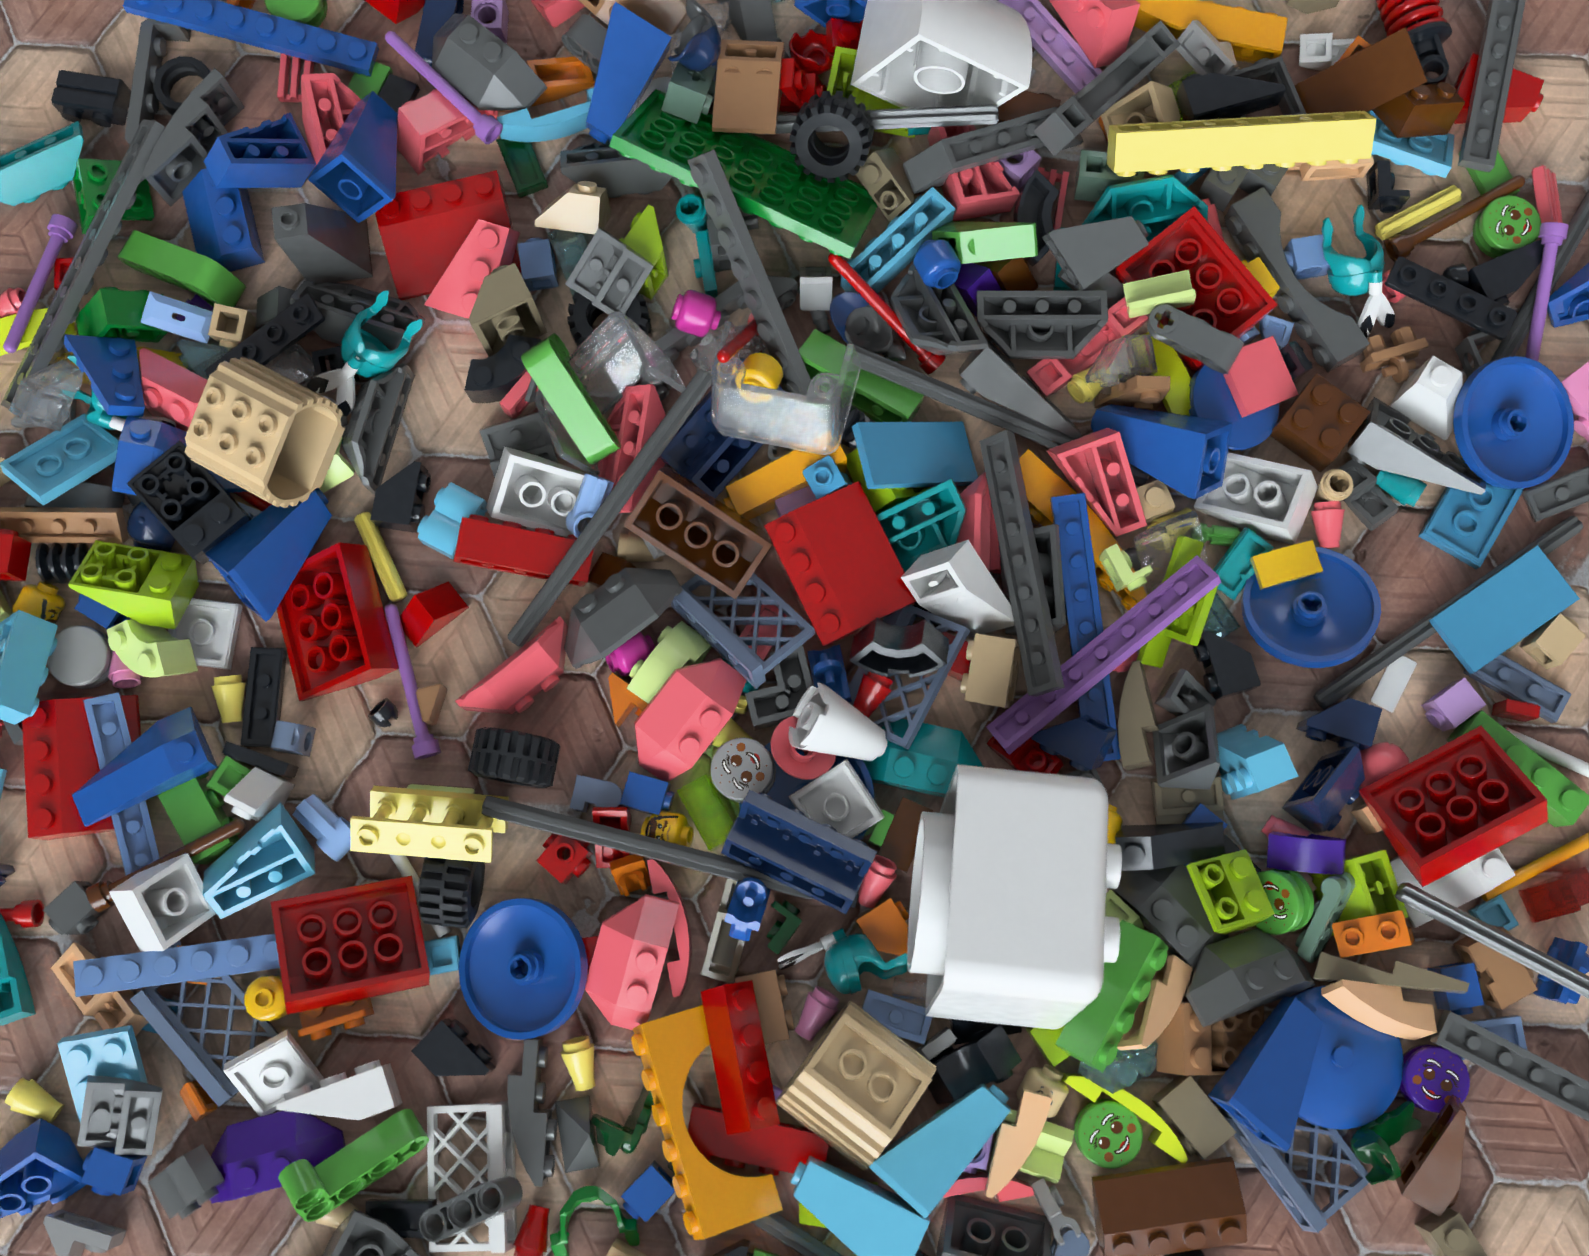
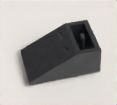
M178 441L126 484L192 559L205 564L209 560L205 554L207 551L252 518L205 467L195 463L184 452L186 446L181 441Z

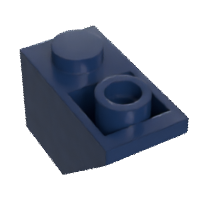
M1348 698L1299 722L1296 729L1306 732L1305 737L1311 740L1326 742L1327 739L1339 743L1338 748L1341 750L1355 745L1361 751L1372 747L1382 708Z
M1086 715L1038 731L1031 739L1040 743L1039 748L1044 752L1055 756L1061 754L1070 759L1069 764L1082 771H1088V769L1093 770L1102 765L1117 730Z

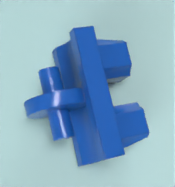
M840 644L825 650L807 651L814 687L818 688L817 683H822L847 702H852Z
M748 877L737 881L724 921L731 924L730 937L749 941L752 930L759 931L771 889L766 888L761 880Z
M1554 937L1547 955L1584 974L1589 972V955L1586 953L1588 946L1581 942H1572ZM1539 973V979L1536 984L1538 990L1533 992V994L1540 998L1567 1004V1002L1572 1004L1578 1003L1580 994Z

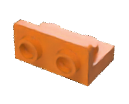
M1402 910L1349 919L1332 924L1340 958L1410 946L1415 941L1412 928L1407 926Z
M365 998L298 1012L303 1028L297 1030L299 1037L310 1035L311 1041L332 1035L331 1028L342 1024L345 1030L366 1024L364 1017L374 1014L371 999Z

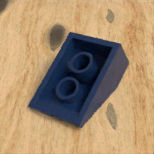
M1354 745L1321 756L1282 809L1314 834L1333 830L1342 818L1339 813L1346 804L1351 805L1360 795L1359 786L1365 780L1360 749Z

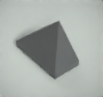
M590 1095L556 1101L555 1107L565 1173L600 1167L595 1126L591 1123L593 1113Z

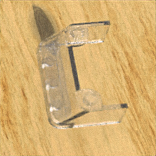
M620 311L611 313L576 348L568 361L603 415L623 396L622 393L625 387L633 386L641 377L650 384H658L664 381L681 393L686 390L670 358L631 318ZM538 388L535 395V404L559 457L589 474L598 476L600 471L597 465H591L586 460Z
M725 321L711 370V415L713 425L717 431L729 437L819 455H828L835 452L842 440L862 366L855 345L847 344L839 375L832 373L816 375L810 381L806 395L743 383L746 369L739 358L740 351L727 363L719 362L717 359L718 351L738 334L732 322Z

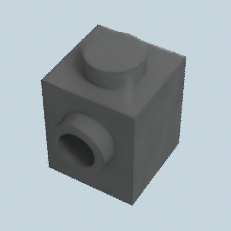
M72 882L43 909L50 917L48 923L59 934L84 935L98 924L99 920L97 918L107 910L97 912L90 905L86 896V888L92 886L90 882Z

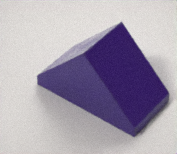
M974 263L961 264V270L954 284L968 309L977 317V291L1002 290L989 268Z

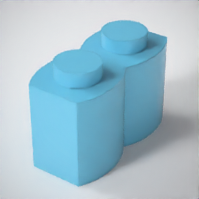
M450 482L446 488L443 487L438 491L434 499L435 509L429 516L425 515L422 518L417 532L419 533L418 539L422 544L454 559L462 517L469 518L471 514L485 516L487 502L485 499Z

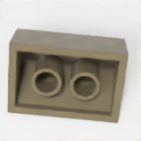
M515 263L509 266H499L490 275L484 277L468 320L488 357L495 355L505 345L509 334L537 338L547 333L532 295Z

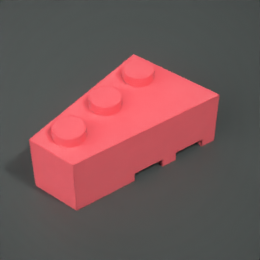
M1049 0L1094 68L1112 64L1126 51L1140 7V3L1136 0Z
M437 89L432 90L429 94L417 100L407 101L398 108L397 149L418 175L426 170L423 164L437 154L441 158L445 157L450 153L447 147L461 137L467 141L475 135L473 123ZM477 109L481 114L491 115L497 120L498 111Z
M974 125L931 127L927 138L929 145L932 146L942 139L976 130ZM994 161L948 176L941 187L944 198L955 207L953 221L1005 213L1012 210L1020 192L1015 186L1012 187L1002 173L1004 169L999 162L995 163Z
M478 219L424 305L469 319L484 277L490 275L499 266H509L512 264L520 232Z
M1105 428L1046 450L1078 494L1085 493L1086 504L1100 518L1112 535L1118 537L1147 526L1119 431Z

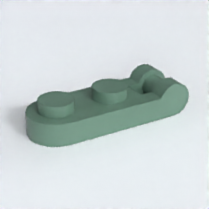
M1350 873L1336 874L1325 879L1321 884V891L1324 896L1322 900H1318L1315 903L1311 917L1312 921L1308 929H1304L1295 944L1298 947V956L1309 963L1316 961L1320 953L1325 949L1333 933L1332 924L1338 922L1355 887V879Z

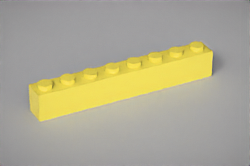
M1366 111L1109 125L1107 165L1116 175L1131 177L1140 171H1148L1149 174L1164 175L1168 173V170L1180 169L1184 173H1196L1200 171V168L1212 167V170L1229 171L1232 166H1243L1246 169H1261L1263 164H1275L1278 167L1288 168L1294 167L1296 162H1307L1309 165L1322 166L1331 160H1338V162L1344 164L1358 163L1359 159L1371 158L1376 118Z

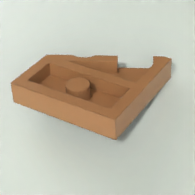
M1134 376L1124 383L1112 386L1111 394L1099 393L1094 398V408L1113 404L1157 410L1170 390V376Z

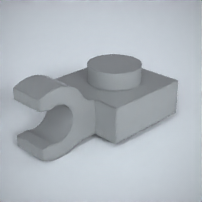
M1044 1178L1031 1184L1034 1195L1053 1229L1056 1242L1060 1246L1065 1245L1060 1234L1064 1227L1072 1228L1077 1238L1080 1237L1081 1230L1079 1224L1073 1218L1065 1217L1061 1213L1060 1207L1064 1205V1202L1055 1185L1048 1187Z

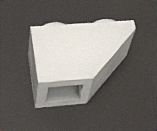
M254 767L226 794L223 801L234 806L231 810L232 813L244 819H253L259 822L280 802L284 806L295 784L267 770Z

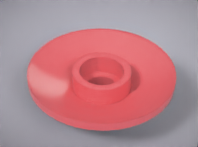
M794 716L788 717L777 725L771 736L770 747L775 762L784 772L798 779L812 780L822 776L831 769L836 760V755L803 750L805 756L800 755L796 751L797 748L791 746L788 734L790 726L796 728L798 718Z

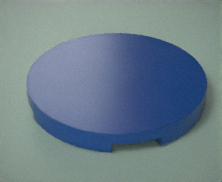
M1203 365L1195 372L1189 384V387H1191L1190 416L1232 422L1233 426L1229 449L1244 451L1259 445L1270 436L1278 420L1279 403L1242 418L1222 373L1206 365Z

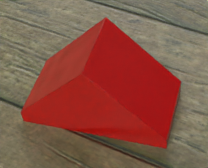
M449 581L413 596L400 615L403 631L417 648L467 610L469 606Z

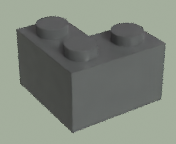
M1263 164L1261 169H1246L1243 166H1232L1229 171L1211 170L1197 196L1201 200L1209 198L1211 204H1215L1216 208L1223 212L1238 188L1248 194H1252L1264 187L1271 196L1288 168L1278 167L1275 164Z
M803 645L773 668L777 686L745 693L754 731L776 726L784 719L792 717L801 697L809 687L813 686Z

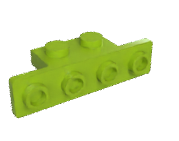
M1179 535L1172 550V556L1162 583L1196 555L1200 557L1204 543ZM1218 585L1142 646L1137 660L1141 664L1161 668L1172 638L1198 646Z

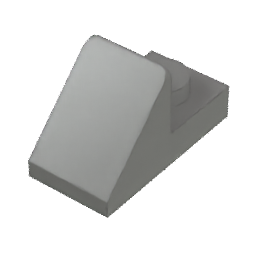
M1192 20L1177 39L1181 45L1176 50L1201 76L1209 73L1228 75L1237 64L1231 43L1228 41L1219 42L1199 20Z
M800 267V309L803 311L830 310L832 300L831 267Z
M62 1209L46 1215L43 1221L57 1256H81L84 1247L91 1252L105 1253L121 1245L127 1231Z

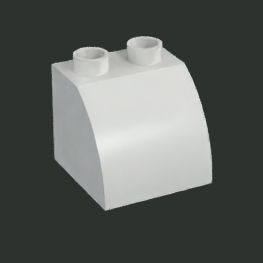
M867 0L851 85L900 108L996 104L999 107L1029 88L1032 70L1030 31L1027 22L1017 10L997 0Z

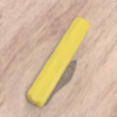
M1450 185L1375 225L1376 236L1381 240H1387L1459 203L1462 199L1460 188Z
M363 512L355 516L354 522L364 544L367 545L369 555L388 598L392 602L403 600L407 597V591L378 527L370 520L371 514Z

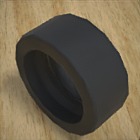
M179 56L168 60L159 68L154 77L153 89L156 97L162 106L173 116L183 103L174 102L170 97L174 84L187 76H199L204 79L211 71L202 61L193 57Z

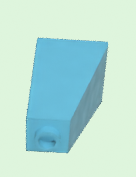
M982 1083L884 1148L883 1152L874 1160L869 1168L926 1219L1010 1113L1011 1107L1006 1104L1010 1098L996 1085L992 1084L988 1088Z
M810 1155L806 1164L798 1163L790 1183L796 1185L793 1196L857 1256H915L930 1223L929 1217L925 1219L901 1196Z

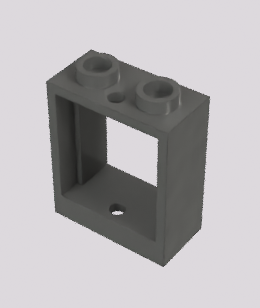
M1282 56L1271 60L1263 58L1252 66L1242 69L1235 67L1229 72L1228 75L1284 84L1286 91L1278 104L1282 114H1306ZM1242 115L1235 118H1244L1246 116Z

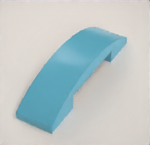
M594 88L587 90V102L531 119L527 108L497 117V120L503 126L500 138L517 142H542L567 137L586 129V120Z

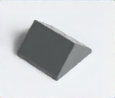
M1207 704L1158 725L1159 730L1152 731L1157 783L1160 787L1210 790L1220 767L1214 709L1211 704Z

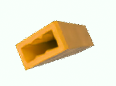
M834 430L726 486L727 498L723 499L725 506L747 520L775 509V500L809 486L802 474L803 470L827 455L833 457L840 472L846 473L847 457Z

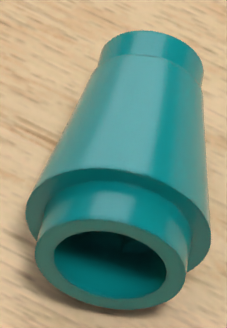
M694 194L684 195L678 201L676 207L678 219L693 233L707 231V213L704 199Z
M1380 470L1376 477V484L1403 506L1408 504L1414 507L1427 486L1426 483L1418 479Z

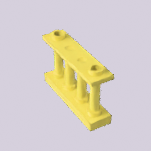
M373 786L370 791V817L352 816L350 818L351 851L491 863L493 832L506 833L508 822L482 814V805L485 798L493 795ZM493 796V797H497V798H501V799H505V800H508V801H509V797H505V796Z

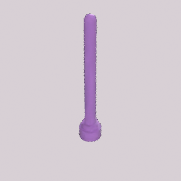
M394 31L386 33V42L473 123L475 135L485 144H490L499 137L503 126L491 115L481 114Z
M53 214L47 228L50 239L3 345L4 350L8 353L17 351L63 243L73 239L78 228L77 224L66 216Z
M1544 222L1540 225L1539 238H1542L1541 244L1544 245L1525 354L1526 358L1535 361L1539 360L1558 246L1562 245L1564 239H1567L1569 225L1565 223Z
M388 604L384 611L416 735L413 738L414 745L411 746L414 759L432 757L441 753L438 739H434L433 734H429L427 723L422 721L416 695L418 687L399 611L395 604Z

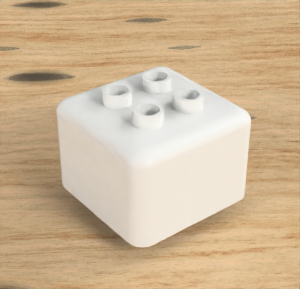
M957 765L940 813L922 812L916 839L911 883L907 967L908 972L927 974L926 1017L1055 1030L1063 1027L1098 996L1103 984L1104 963H1115L1119 952L1118 917L1105 916L1107 888H1118L1122 869L1121 846L1107 843L1108 795L1100 781L1088 777Z

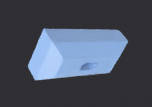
M150 291L141 323L208 344L210 337L208 332L213 312ZM174 313L185 317V320L173 319L172 315Z

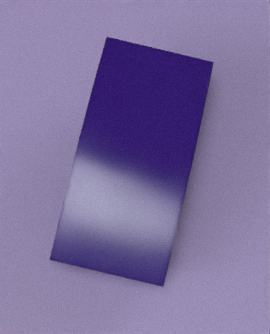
M1273 831L1268 836L1267 867L1307 873L1343 874L1346 839L1315 834L1300 836Z

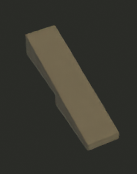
M1324 952L1320 953L1313 978L1314 981L1335 983L1343 979L1396 986L1402 989L1465 994L1470 984L1397 960L1394 963L1391 974Z

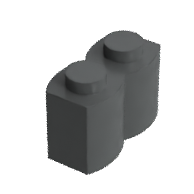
M201 1144L172 1162L164 1171L150 1180L149 1185L169 1219L178 1214L184 1219L200 1209L202 1204L218 1195L219 1191L216 1187L225 1180L205 1146Z

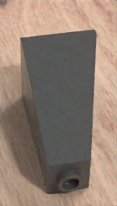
M307 203L272 208L274 239L306 281H314L316 284L373 277L367 218L357 223L346 212Z

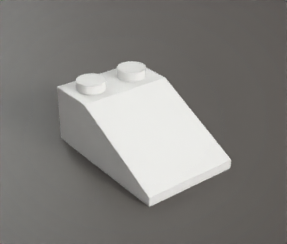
M504 446L486 509L492 518L515 522L533 529H549L554 531L556 535L563 537L573 535L566 527V517L574 508L585 473L537 455ZM589 517L580 520L578 523L579 532H582L589 523Z
M1228 452L1222 486L1197 498L1194 509L1241 529L1247 527L1250 530L1256 531V534L1263 538L1294 545L1318 486L1311 470Z
M1499 848L1424 887L1419 884L1399 856L1389 860L1398 887L1401 883H1410L1456 908L1491 891L1515 876ZM1404 903L1409 916L1408 919L1414 928L1434 919Z

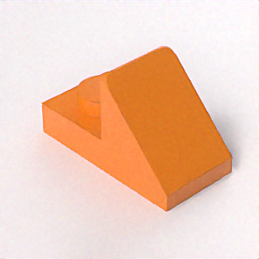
M612 672L608 680L614 722L619 728L634 707L637 708L634 714L639 717L648 703L627 689L629 684Z

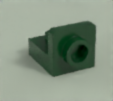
M785 899L781 905L774 900L771 907L787 919L784 923L777 920L766 936L771 940L767 947L777 955L781 953L803 922L797 917L801 911Z

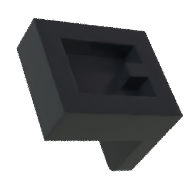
M1377 160L1366 175L1368 210H1380L1383 213L1395 212L1401 209L1410 198V191L1393 190L1395 175L1390 171V160Z

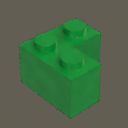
M116 287L100 288L76 318L78 334L81 336L134 339L138 342L158 343L168 332L141 323L149 295L148 290L125 291L119 290Z

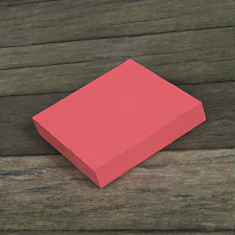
M1274 336L1242 347L1229 373L1223 374L1242 418L1299 395Z

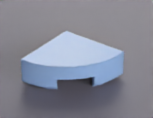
M1267 314L1259 322L1262 339L1274 336L1279 350L1289 343L1294 322Z

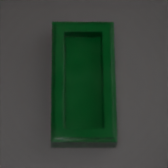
M501 138L496 140L519 198L549 188L531 142H517Z

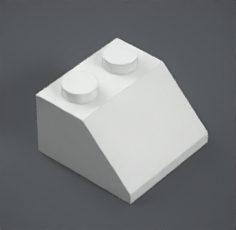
M188 853L141 871L109 891L140 951H164L216 914L203 896V882Z

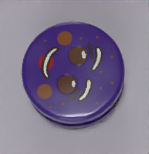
M1428 1044L1412 1047L1403 1054L1404 1067L1399 1090L1407 1101H1412L1417 1108L1434 1113L1441 1112L1452 1094L1463 1103L1469 1092L1470 1076L1465 1063L1458 1055L1443 1047Z

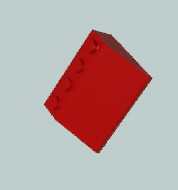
M497 170L396 193L393 201L375 212L379 232L400 300L432 293L478 219L513 230L504 187ZM516 245L512 264L515 263L519 272L522 273Z
M1195 206L1148 242L1149 245L1116 268V279L1122 285L1189 270L1192 289H1195L1196 292L1194 305L1176 309L1190 316L1202 319L1212 327L1230 333L1239 339L1278 305ZM1163 317L1161 320H1158L1157 327L1163 329L1165 325H1168L1169 319ZM1176 351L1194 374L1204 365L1202 362Z
M860 481L794 509L764 525L823 646L831 645L863 629L876 618L881 620L917 602L901 579L905 571Z
M339 542L307 558L277 607L299 701H306L369 682L398 670L399 667L367 545Z
M120 695L131 743H133L141 736L138 695ZM95 697L39 701L34 715L22 721L28 838L54 840L115 831L111 816L90 826H84L72 797L73 793L100 771L83 700Z
M1482 726L1467 732L1359 790L1360 795L1398 856L1422 887L1548 821L1547 799Z
M412 875L271 902L287 1015L429 985L430 971Z

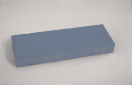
M1502 654L1473 674H1469L1466 669L1463 671L1467 676L1508 699L1541 706L1539 717L1551 724L1558 721L1571 696V693Z

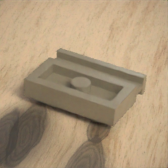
M1216 776L1210 790L1160 787L1157 781L1151 782L1156 824H1182L1198 803L1204 805L1224 821L1221 777Z

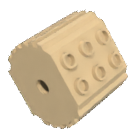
M243 357L240 360L231 358L230 362L223 361L219 363L217 370L209 376L185 436L187 446L184 452L195 463L276 507L288 508L289 505L296 506L299 501L303 503L308 500L311 492L316 488H321L345 430V427L341 426L340 421L343 413L341 409L337 408L338 405L331 400L254 360Z
M850 1000L821 1035L777 1098L776 1104L860 1170L864 1171L880 1156L889 1142L893 1140L932 1081L931 1078L937 1068Z

